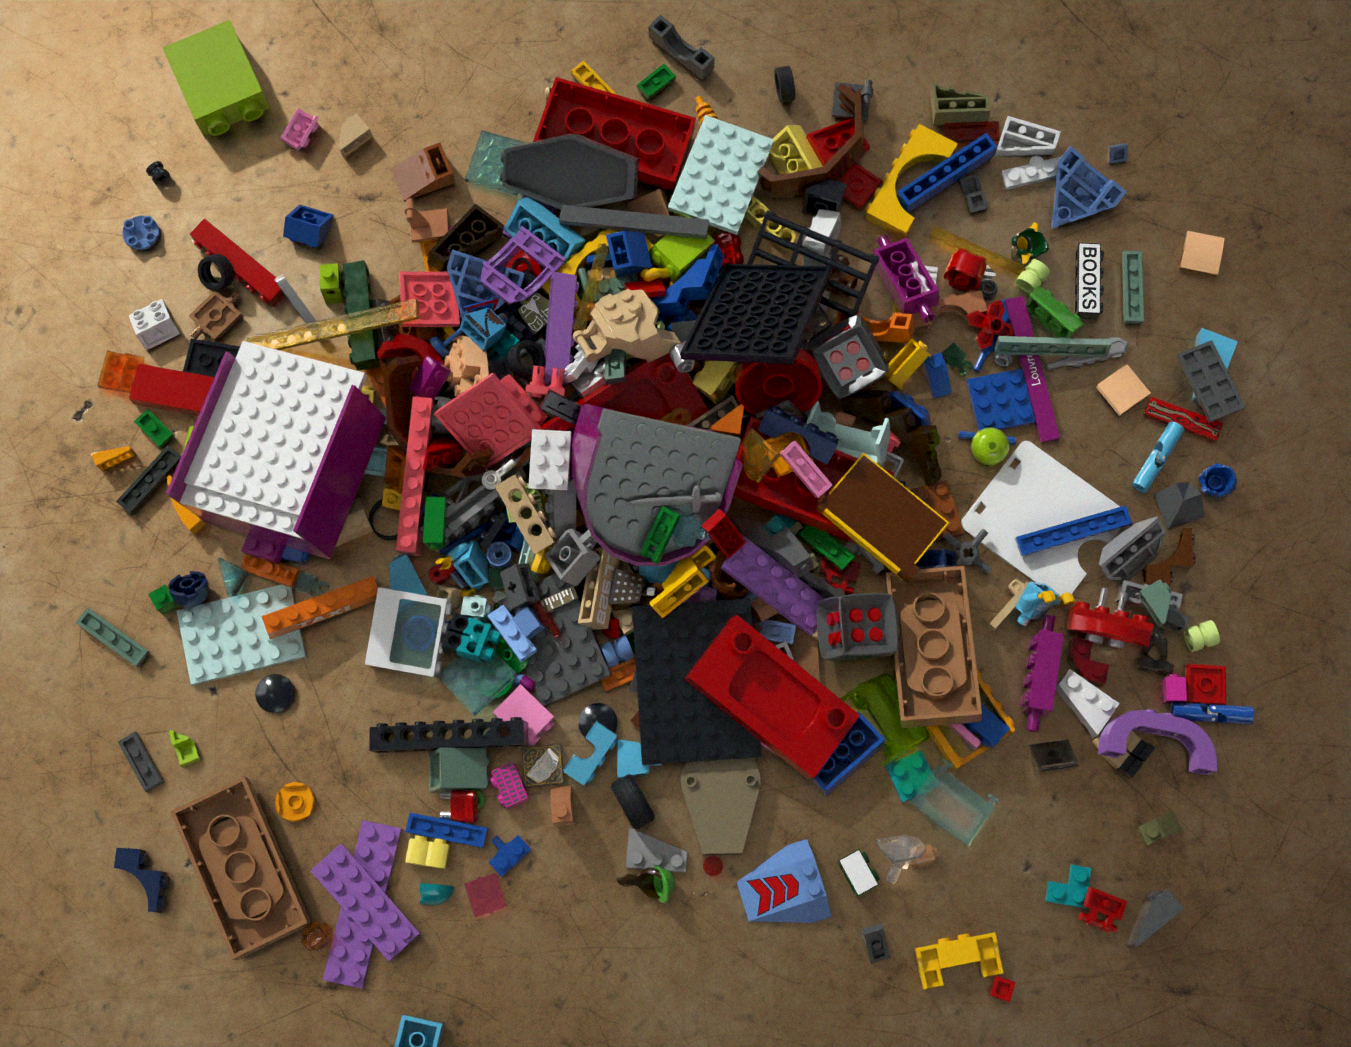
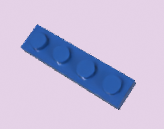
M410 812L405 832L484 848L488 828Z

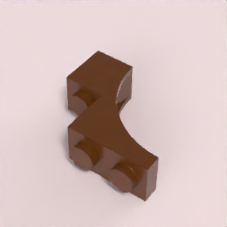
M1183 528L1179 532L1177 548L1169 559L1158 564L1146 565L1142 569L1143 585H1151L1161 579L1163 583L1170 586L1173 583V572L1170 570H1189L1193 567V564L1196 563V554L1193 553L1192 547L1195 544V535L1192 534V528Z

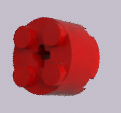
M958 249L949 260L944 273V279L946 280L947 278L949 280L948 284L951 287L963 292H967L969 289L978 290L986 271V259L982 256L968 253L965 249Z

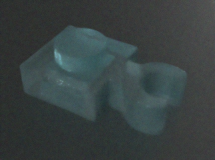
M300 571L292 589L310 596L313 591L321 595L324 592H320V588L322 586L329 587V584L325 581L317 582V576Z

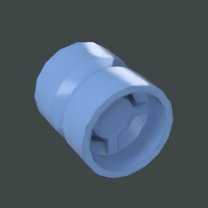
M494 542L488 547L486 556L489 564L495 571L502 572L513 566L514 557L506 543Z
M625 635L615 638L614 643L608 641L600 645L609 668L619 665L620 660L626 662L634 658L631 646Z

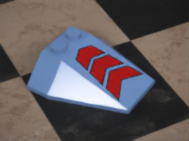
M807 839L787 845L737 882L748 921L814 923L832 917L820 873Z

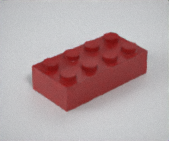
M720 509L701 525L720 552L728 559L746 543L728 516Z

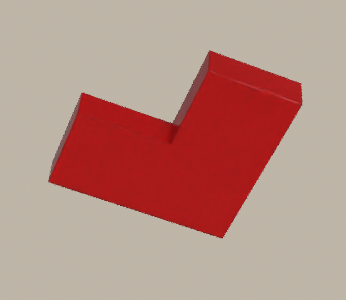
M637 272L639 282L624 283V290H643L648 298L665 296L666 290L660 278L647 282L641 277V272Z

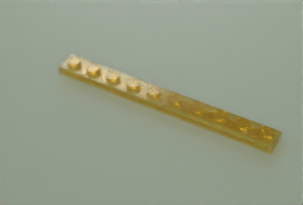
M417 299L407 300L246 337V342L283 350L420 319L419 301Z

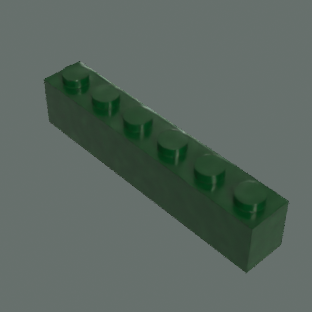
M364 260L342 264L343 272H341V279L345 284L342 292L347 304H344V310L346 315H348L346 327L348 332L350 331V337L347 339L348 345L352 349V353L349 354L350 362L352 365H355L358 371L380 367L377 355L378 346L369 268Z

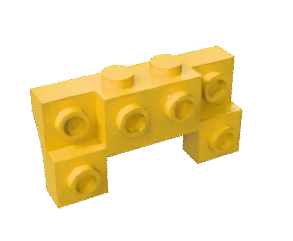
M969 933L958 935V940L950 941V938L947 937L938 939V944L914 948L922 990L944 986L940 969L977 961L979 962L982 978L1003 974L996 933L970 937Z

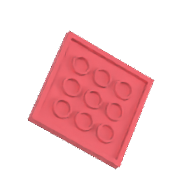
M491 373L434 413L436 418L471 455L479 450L484 453L487 448L493 451L494 454L489 459L490 462L484 467L485 469L531 441L532 429L541 430L540 425L494 373Z

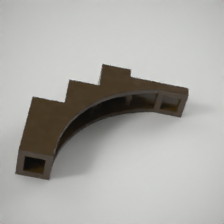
M859 390L841 398L845 413L867 418L880 425H883L885 418L889 419L890 431L906 444L919 462L926 485H933L942 477L935 447L940 443V436L936 425H916L913 409L894 408L889 390Z

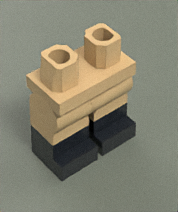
M1130 731L1127 736L1125 755L1118 758L1100 756L1123 776L1130 779L1137 773L1155 747L1150 743H1146L1133 731ZM1098 734V736H1096L1095 739L1092 741V744L1097 749L1099 746V740L1101 736L1100 734Z

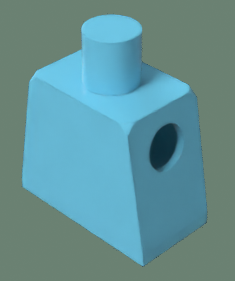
M618 740V779L628 774L633 775V777L649 775L650 766H661V764L642 765L641 743Z

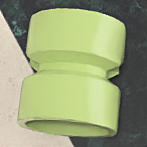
M1031 259L1025 267L1026 270L1022 271L1016 279L1017 286L1028 294L1039 289L1042 285L1041 283L1050 274L1049 268L1036 259Z
M1212 620L1200 623L1199 627L1189 626L1183 630L1186 645L1191 652L1203 649L1204 645L1211 647L1220 644L1219 632Z

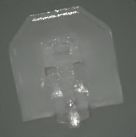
M900 835L876 840L877 847L892 862L886 875V880L892 884L897 882L902 868L907 869L911 860L921 858L926 852V846L917 837Z

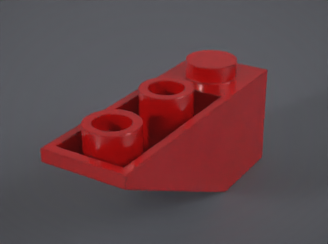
M447 437L433 439L425 453L423 470L460 462L463 446L459 442Z

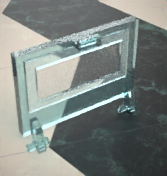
M943 758L941 761L944 763L941 767L938 764L935 766L910 803L934 820L941 828L947 830L968 846L994 809V803L998 804L1000 801L996 796L989 794L990 801L987 802L946 771L948 767L952 768L953 765Z

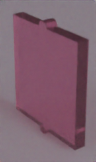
M496 873L484 877L479 876L478 879L464 884L475 918L487 913L492 914L493 911L506 907Z

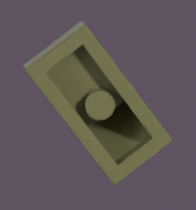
M1173 811L1137 827L1145 846L1182 829Z

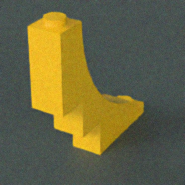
M711 539L692 556L678 561L668 578L662 583L664 591L649 602L651 607L662 618L709 582L701 569L716 558V555L709 546L713 542Z

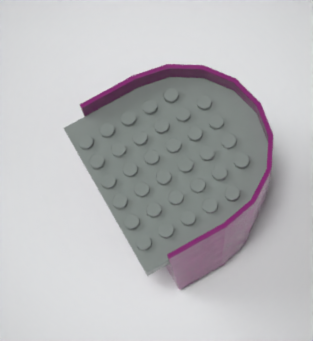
M582 404L571 440L570 469L591 536L609 555L635 566H665L692 556L711 539L701 525L718 509L725 514L729 510L743 466L736 456L741 442L740 438L710 430ZM694 486H698L700 495H712L715 492L722 495V502L719 504H715V502L701 503L698 513H694L692 504L667 506L682 516L667 544L662 560L659 564L651 562L649 557L645 558L640 555L643 544L662 506L627 505L629 501L642 498L692 495ZM652 545V551L655 552L656 547Z

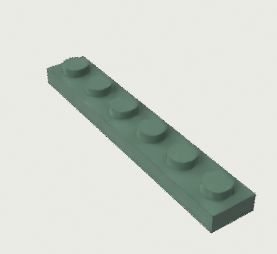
M998 336L995 354L1107 357L1111 348V340Z

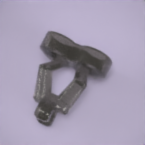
M1157 627L1153 631L1149 647L1142 648L1141 653L1144 657L1135 659L1134 669L1143 672H1154L1162 676L1173 674L1174 665L1166 661L1168 658L1167 638H1163V628ZM1154 644L1159 647L1160 657L1158 660H1154L1149 654Z

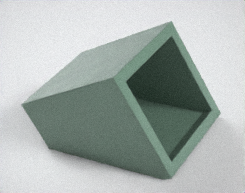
M438 748L430 752L429 792H452V790L480 791L486 789L489 784V774L487 773L489 755L486 754V748Z

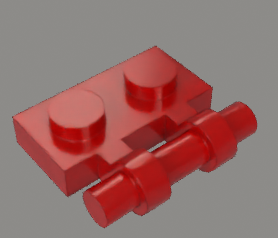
M823 557L819 573L826 575L825 581L835 589L841 588L845 594L851 595L855 588L848 587V581L857 582L861 563L853 561L841 572ZM831 577L842 579V584L830 582Z
M1088 887L1083 907L1088 908L1089 912L1088 914L1081 912L1078 919L1083 921L1085 925L1090 927L1096 926L1103 932L1115 934L1118 927L1113 925V920H1122L1127 901ZM1098 912L1105 915L1104 920L1097 918Z

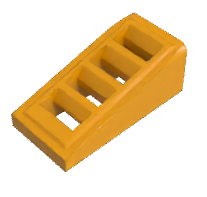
M130 446L91 453L95 465L101 471H104L136 456V453Z

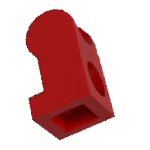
M451 561L449 569L440 570L443 563L431 567L428 572L430 580L436 585L444 584L451 578V572L457 570L453 565V561Z

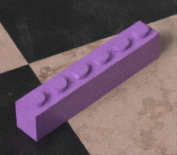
M554 272L551 277L544 352V367L546 368L543 384L548 387L551 385L552 368H558V376L559 369H565L573 361L570 348L574 346L572 329H575L576 318H573V312L577 309V300H575V293H578L579 282L576 281L577 275ZM563 381L562 386L566 388L567 384H565Z

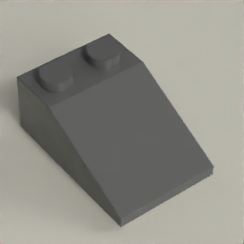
M1161 889L1154 890L1146 897L1148 901L1141 908L1126 944L1128 948H1135L1141 945L1184 909L1169 889L1162 891Z

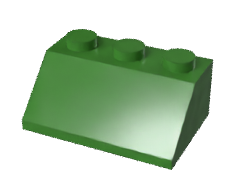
M1040 287L1029 295L1026 302L1028 313L1056 338H1073L1081 330L1084 324L1081 318L1076 314H1072L1064 303L1058 302L1049 290Z

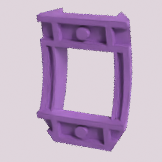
M521 226L520 231L495 256L483 263L480 282L507 304H512L529 298L539 290L565 262L566 258ZM519 250L526 253L545 268L524 289H521L498 271Z

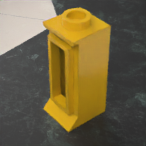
M911 338L888 363L889 371L885 374L888 380L902 390L903 383L907 381L928 356L931 357V354L927 351L928 346L921 340L917 342Z

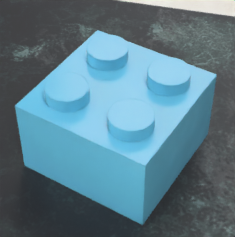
M402 1015L394 1047H440L445 1024Z

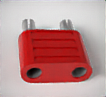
M452 790V792H440L439 795H442L439 796L440 799H450L451 812H440L441 819L471 823L477 821L476 791Z

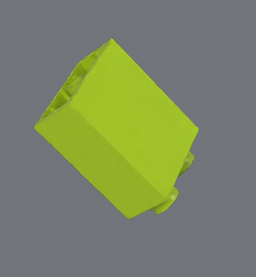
M230 19L163 47V51L191 114L203 136L207 134L213 136L221 135L229 130L231 124L240 120L254 121L263 115L264 110L270 108Z

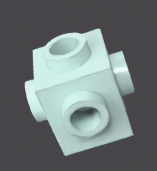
M474 595L473 597L464 596L461 615L487 623V615L492 610L487 598L481 595Z

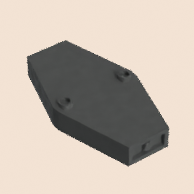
M567 134L505 148L501 153L503 170L500 173V180L503 181V187L558 209H562V205L593 207L632 199L637 196L639 158L578 134Z

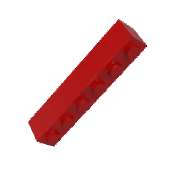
M205 218L190 233L193 239L192 243L199 250L203 248L207 256L213 254L225 256L233 266L234 279L239 283L243 281L246 284L245 287L252 294L256 292L260 295L258 298L267 305L269 303L275 307L285 296L274 280L277 277Z

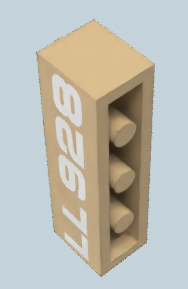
M601 547L594 548L601 559L586 575L578 619L579 624L593 630L608 629L612 608L609 605L615 569H618L620 559L609 555Z

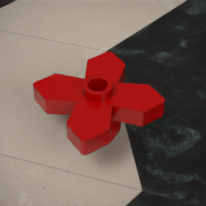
M1001 300L988 304L986 315L977 310L966 315L970 326L981 328L975 338L979 349L991 346L994 335H1014L1011 324L1003 322L1001 318L1005 311Z

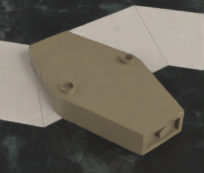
M755 758L685 762L681 775V789L702 856L742 855L761 785V776Z

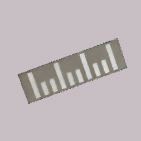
M571 586L534 603L538 616L577 599L578 596L574 586Z

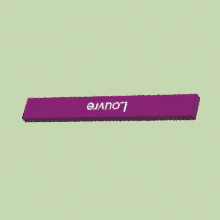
M1024 296L1006 299L1005 305L1014 331L1013 336L1034 337ZM1018 355L1040 443L1059 440L1060 436L1039 355Z

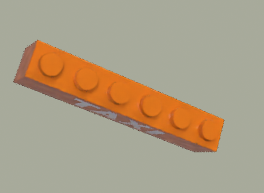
M374 576L261 617L271 640L375 602L378 587Z

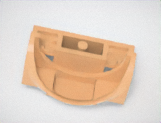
M458 335L455 343L452 342L449 356L446 355L444 365L451 370L446 381H448L456 397L489 375L487 351L483 352L469 337Z

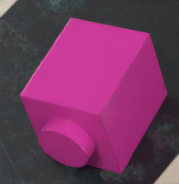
M1168 674L1167 677L1161 680L1162 704H1172V702L1184 703L1187 701L1186 677H1179V674Z

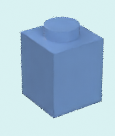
M522 607L515 613L516 616L512 618L522 634L529 639H532L546 628L534 609L530 607Z

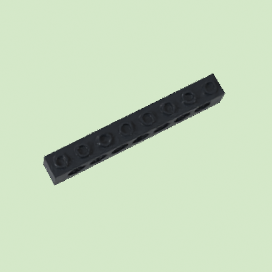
M511 717L510 721H503L502 718H492L491 722H484L483 719H472L470 723H464V720H453L452 723L445 724V721H433V724L419 721L414 722V725L398 722L395 723V726H388L387 723H378L376 727H370L369 751L374 753L434 751L438 748L528 747V722L522 720L521 717ZM509 727L510 734L507 737H503L504 729ZM490 728V736L484 738V731ZM468 729H471V736L465 739V732ZM452 730V737L446 740V732ZM432 731L433 737L430 740H427V733ZM410 732H413V733H414L413 739H412L411 741H408V740H407L408 734H409ZM391 733H394V734H395L394 740L391 741V742H389V741H388L389 735H390Z

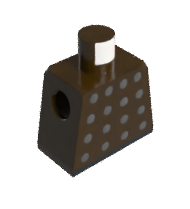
M615 569L609 605L616 611L631 610L632 606H644L646 598L654 599L657 597V587H649V581L642 575Z

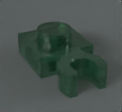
M955 342L941 353L944 361L952 369L957 366L962 376H965L967 373L963 367H968L970 370L974 367L970 361L964 360L967 355Z

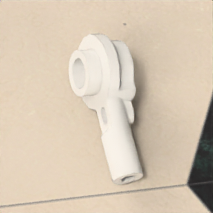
M511 459L499 470L485 472L482 476L484 487L490 490L496 489L495 486L502 481L501 477L515 467L516 463Z

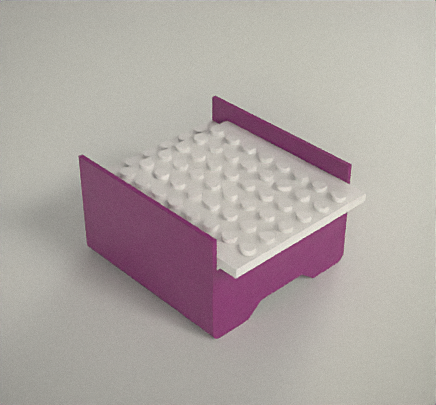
M243 341L236 358L229 352H225L166 494L203 521L247 535L241 549L246 555L279 564L285 547L331 559L386 420V417L361 392L367 375L364 372Z

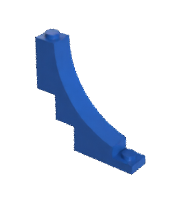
M718 244L711 245L706 259H697L693 266L678 281L665 289V296L649 298L652 299L660 312L656 322L663 321L664 316L684 315L690 300H704L708 298L725 259Z

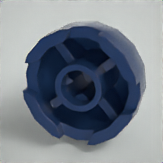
M189 571L190 575L181 577L179 574L171 580L168 585L169 593L177 605L192 608L206 600L209 594V584L204 573Z

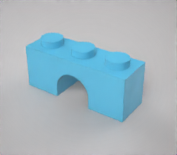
M596 721L586 735V739L594 744V753L589 758H580L574 754L563 769L564 773L582 785H585L586 782L590 783L595 776L593 771L597 765L601 766L606 759L605 753L608 749L612 750L618 741L616 740L617 735Z

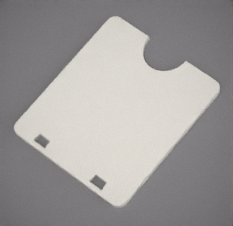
M1023 441L963 517L961 525L963 531L973 538L982 529H985L989 534L981 542L982 545L1031 581L1045 583L1061 596L1066 592L1072 594L1087 574L1078 562L1077 555L1080 546L1092 540L1108 544L1121 528L1022 557L1015 538L1120 506L1033 443ZM1016 458L1020 464L1014 470L1009 466ZM982 503L986 508L981 514H978L975 510Z

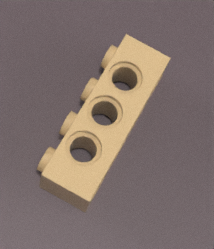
M515 474L496 485L495 488L532 552L536 554L557 542L555 540L557 535L553 528H548L545 523L547 518L542 510L538 511L535 505L537 501L532 493L529 494L525 488L527 483L524 478ZM515 491L522 493V499L519 502L513 499ZM526 507L532 511V516L529 519L523 516V510ZM536 524L542 528V533L539 536L535 535L532 531L533 526Z

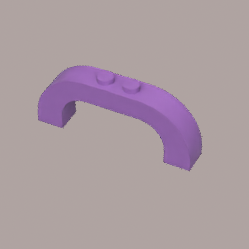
M1151 709L1131 711L1110 721L1100 736L1098 755L1113 758L1126 754L1127 736L1131 730L1175 738L1187 749L1189 772L1202 775L1217 772L1216 751L1206 732L1194 722L1174 717L1172 713L1159 714Z

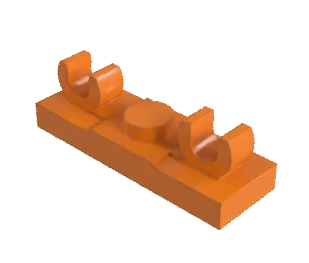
M244 555L240 568L247 573L293 588L300 573L299 569L279 562V564L249 555Z

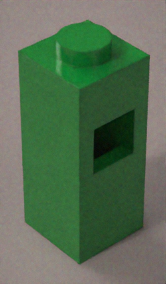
M426 497L423 543L430 550H439L440 547H445L448 502L445 497Z

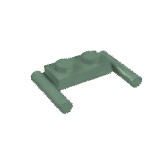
M580 268L578 270L588 303H596L608 294L616 295L624 291V283L639 282L637 273L593 282L590 285L586 269Z

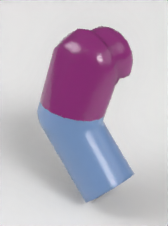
M525 674L514 676L513 686L521 684L529 693L534 692L535 682Z

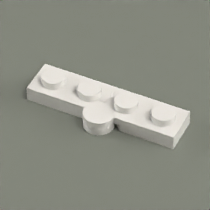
M1033 156L1028 165L1002 170L1001 177L1005 190L1057 178L1058 161L1061 157L1043 160L1040 156Z

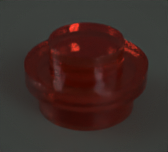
M709 856L703 863V869L706 874L717 876L723 870V862L717 856Z

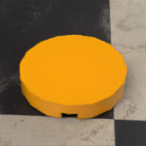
M299 782L288 783L276 795V811L287 821H303L313 812L316 800L310 787Z

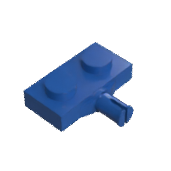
M497 835L494 838L499 844L494 839L491 840L499 850L488 863L501 877L531 850L519 835L505 844Z

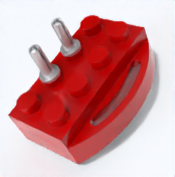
M1107 588L1101 589L1098 606H1095L1094 610H1090L1089 603L1076 601L1075 606H1069L1065 629L1085 633L1086 640L1101 644L1103 638H1107V645L1121 649L1125 648L1126 643L1149 647L1153 624L1148 623L1149 617L1134 614L1133 619L1129 618V612L1124 611L1128 595L1126 592H1121L1118 608L1114 610V615L1109 614L1110 608L1105 607L1108 594Z

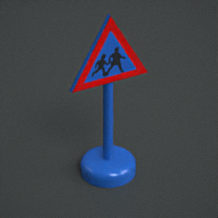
M499 297L463 307L469 313L490 308L494 312ZM459 328L444 342L438 337H433L430 339V343L445 359L446 355L449 356L450 353L447 345L463 331Z

